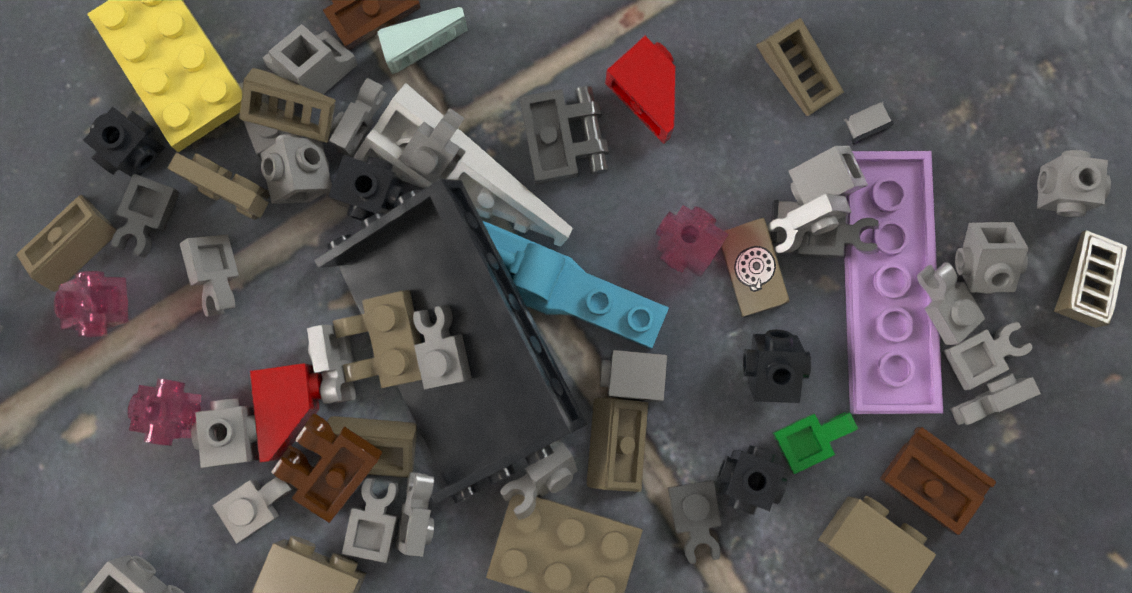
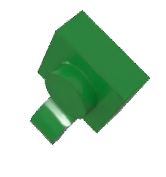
M843 412L822 424L819 423L816 415L812 413L772 432L791 473L796 474L834 456L835 453L829 442L857 430L858 427L850 412Z

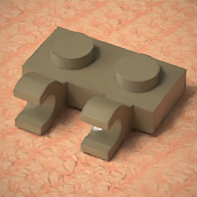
M176 152L167 168L182 179L196 185L200 193L214 200L221 198L235 205L237 212L253 220H256L258 217L261 218L269 204L265 200L270 196L269 190L236 173L232 180H230L232 177L231 171L197 153L190 160Z
M410 290L362 300L365 314L333 321L336 338L369 332L374 358L342 365L346 382L379 375L381 388L422 380L414 347L416 344H421V339L413 320L414 307Z

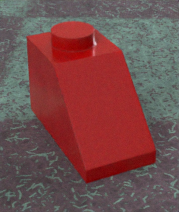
M645 35L607 69L605 84L665 144L671 138L674 129L676 66L673 64L674 59L667 48L659 42L653 44Z
M303 363L250 371L260 462L279 460L289 445L292 446L296 441V437L313 413L317 414L320 410L319 399H322L320 388L323 378L321 373H314L313 365Z

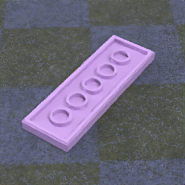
M852 151L868 186L846 196L852 212L848 214V224L854 225L862 218H874L879 221L880 226L876 230L866 229L860 236V240L864 243L877 244L878 252L864 254L856 250L854 246H846L844 258L850 413H943L940 334L924 309L932 302V299L917 279V275L928 265H932L934 270H937L931 151Z

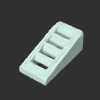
M457 7L382 28L377 32L386 63L391 73L395 74L467 32L468 28L463 9Z

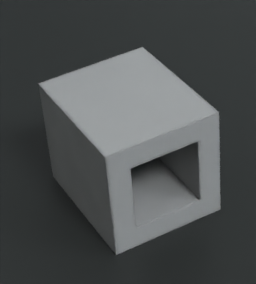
M834 146L789 170L793 180L791 190L800 205H804L826 193L846 197L868 186L850 146Z
M613 350L610 360H602L600 387H608L607 397L656 402L664 401L667 355Z

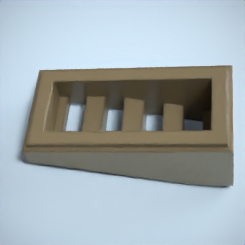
M801 18L786 24L756 44L765 61L806 116L811 115L844 93ZM790 39L794 46L783 52L780 45ZM800 53L804 60L792 67L789 60ZM811 67L815 74L801 82L798 75ZM821 81L825 88L809 97L806 91Z
M252 68L244 78L239 119L328 143L336 100L273 73ZM263 94L270 96L269 104L262 102ZM279 98L286 100L285 111L278 109ZM296 103L303 104L301 118L294 115ZM312 107L321 109L319 125L310 122Z
M1082 231L1054 312L1094 328L1109 325L1116 305L1127 246L1090 231ZM1092 246L1110 252L1109 260L1091 254ZM1088 263L1104 268V274L1102 275L1087 269ZM1085 278L1099 283V289L1084 285ZM1081 295L1094 298L1093 305L1081 301Z

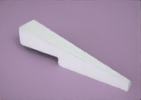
M405 83L392 98L377 124L365 138L353 158L364 162L367 161L368 156L384 160L393 165L392 171L402 181L425 189L432 183L402 163L398 158L423 122H426L435 129L444 116ZM457 129L450 140L458 145L460 149L439 179L462 180L481 217L487 219L492 215L514 223V229L526 233L530 229L554 238V245L561 247L569 238L573 228L461 130Z

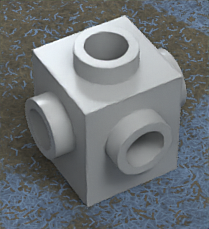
M288 133L277 137L275 144L260 153L262 159L261 171L267 181L272 204L310 203L331 190L329 162L325 156L322 141Z
M1070 150L1063 152L1061 156L1041 166L1037 181V209L1057 211V215L1064 217H1082L1086 215L1087 211L1105 204V199L1108 197L1111 189V179L1107 175L1108 160L1090 158L1091 154L1086 151Z
M1014 222L969 223L963 248H958L955 256L957 273L963 276L970 292L985 294L1015 292L1020 275L1024 274L1027 269L1028 246Z
M226 399L210 402L211 410L195 412L196 423L192 425L191 438L194 448L199 450L201 468L259 461L254 407L239 406V399Z

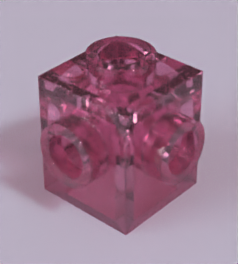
M684 205L677 215L669 211L655 232L656 235L661 237L657 245V249L663 253L660 259L678 272L682 273L687 268L699 277H702L729 234L715 226L717 220L707 211L697 206L690 210ZM691 236L695 242L686 243L682 240V237Z
M84 271L75 273V279L59 285V291H57L54 298V311L56 316L60 318L61 330H78L79 337H100L108 335L109 328L127 323L128 298L126 277H104V272Z
M157 378L156 386L139 385L137 393L132 396L128 406V418L131 420L129 431L145 433L144 442L172 446L173 439L191 438V428L193 423H196L195 412H201L200 401L202 394L185 392V383L160 378Z

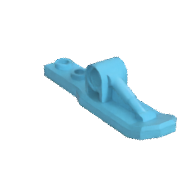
M483 221L527 307L546 315H570L648 349L653 348L669 307L586 273L571 257Z

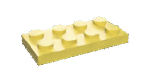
M108 0L87 14L165 138L177 152H180L240 113L242 88L183 0Z

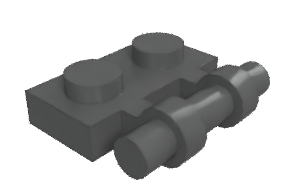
M591 86L577 88L575 90L577 104L566 106L562 89L519 97L535 185L578 177L576 160L579 159L589 160L590 171L593 175L608 171L605 156L609 154L607 140L602 139L598 121L602 114L599 102L594 101ZM578 121L582 124L585 141L573 143L569 123Z

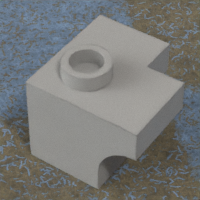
M302 24L263 57L267 68L275 75L321 94H325L358 65L355 56L326 30L315 36Z

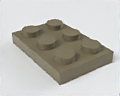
M518 494L510 499L486 578L532 593H625L642 535V528L539 496L536 497V506L532 514L527 518L519 520L513 510L523 503L525 496Z

